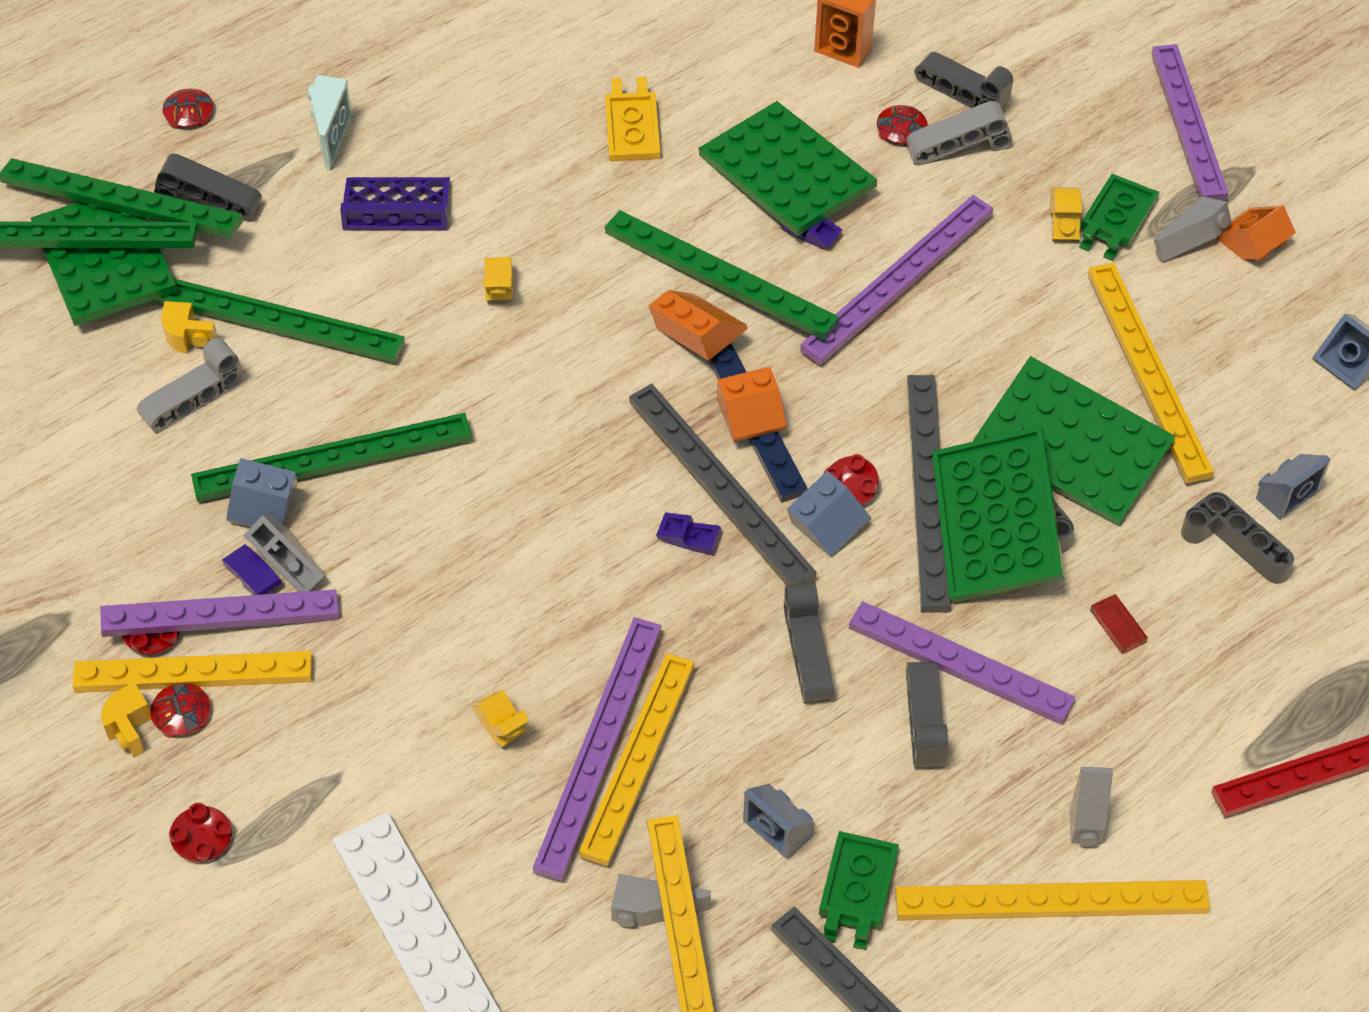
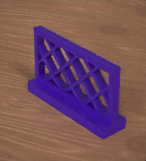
M347 177L344 199L340 207L342 229L447 230L450 177ZM352 186H363L364 189L356 192L352 189ZM382 186L390 187L385 192H382L379 188ZM408 186L416 187V189L412 190L411 192L405 190V188ZM434 186H444L437 192L431 190ZM370 193L376 195V197H374L371 200L365 198V196L369 195ZM396 193L402 195V197H400L397 200L391 198V196H393ZM422 193L428 195V197L423 200L417 198V196H419Z

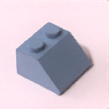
M1345 313L1312 358L1352 388H1359L1369 379V326L1355 315Z
M1300 454L1293 460L1287 459L1272 475L1268 473L1262 477L1258 483L1259 489L1256 499L1281 520L1320 491L1331 459L1327 455Z
M240 458L232 483L226 520L252 527L262 515L272 513L285 526L298 484L296 472Z
M828 470L787 508L791 523L830 557L838 552L871 520L870 515L850 490Z
M770 784L749 788L744 792L743 822L787 860L813 836L814 822L810 814L804 809H798L793 805L787 794L782 790H776Z

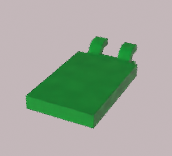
M1111 174L1081 222L1080 228L1084 229L1082 233L1083 240L1079 248L1089 252L1095 238H1099L1107 242L1106 247L1108 248L1103 258L1113 261L1121 244L1127 247L1130 246L1158 200L1160 192Z
M842 831L838 832L819 908V915L827 917L823 935L830 942L835 943L838 926L842 924L857 928L853 948L866 950L870 927L880 929L899 844Z

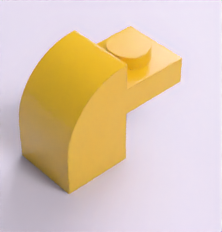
M1051 187L1050 214H1052V240H1080V213H1082L1080 188Z
M484 258L485 299L513 300L512 258Z
M164 302L161 322L167 343L171 348L187 354L189 345L204 347L211 339L218 338L214 322L195 321L192 303Z
M135 682L116 691L106 700L102 707L101 720L109 741L116 738L122 750L128 748L133 758L144 752L140 738L134 728L151 720V712L148 703Z
M504 690L495 691L472 705L485 730L501 747L527 732L523 724L530 720L524 710L516 711Z

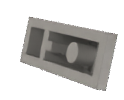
M1201 196L1154 239L1159 261L1164 262L1217 238L1232 224L1227 202Z
M272 513L262 515L243 535L299 592L311 591L325 577L324 573L295 536Z
M1081 767L1069 810L1071 843H1077L1086 847L1102 844L1107 825L1113 768Z
M619 874L611 905L612 921L624 927H633L634 925L643 927L663 922L657 881ZM691 887L696 913L710 910L711 890Z

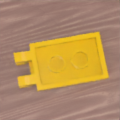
M637 77V93L624 94L622 93V79L612 78V94H605L609 162L660 159L655 92H648L647 77Z

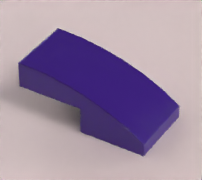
M824 219L799 236L794 234L785 225L781 227V229L794 237L825 249H829L843 230L828 219Z
M665 512L656 536L658 539L687 550L714 555L723 532L719 525L693 522L691 515Z
M246 544L222 559L225 568L237 576L244 588L253 595L266 594L282 583L271 567Z

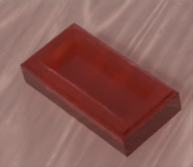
M1116 594L1091 605V613L1121 654L1147 643V635Z

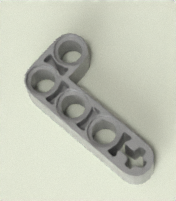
M989 101L912 132L907 137L906 143L915 164L924 165L987 139L993 150H1004L1012 144L1013 138L1000 104L996 101Z
M222 338L211 339L204 346L203 357L205 363L140 401L137 406V412L153 431L160 432L234 389L241 382L242 371L239 358Z

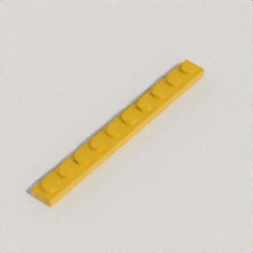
M1115 263L1090 267L1088 270L1090 281L1159 427L1176 436L1169 449L1185 483L1188 484L1212 478L1214 470Z
M1206 880L896 887L897 921L1208 914L1210 910Z

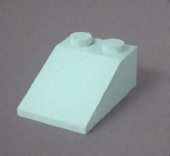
M317 75L314 85L311 84L309 86L308 99L312 102L311 117H314L325 169L331 171L352 117L347 79Z

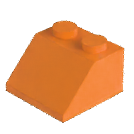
M1284 205L1254 207L1247 209L1234 218L1232 224L1216 239L1242 260L1254 259L1255 261H1261L1270 255L1269 252L1274 248L1285 245L1288 242L1287 239L1296 232Z
M770 367L717 380V401L733 442L787 429L779 387Z

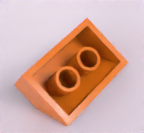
M817 0L814 52L859 68L872 49L876 0Z
M668 290L649 305L658 330L708 361L748 329L745 323L693 293Z

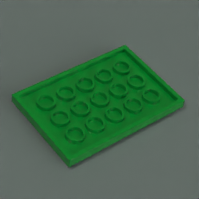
M778 101L698 148L700 157L797 236L877 187V179Z
M83 202L69 204L65 207L30 217L31 222H147L144 217ZM42 248L74 326L178 292L160 248Z
M1030 356L973 441L1042 426L1045 435L1052 489L1119 526L1171 447L1176 436Z
M1042 426L932 451L948 591L952 603L1065 579L1045 435Z

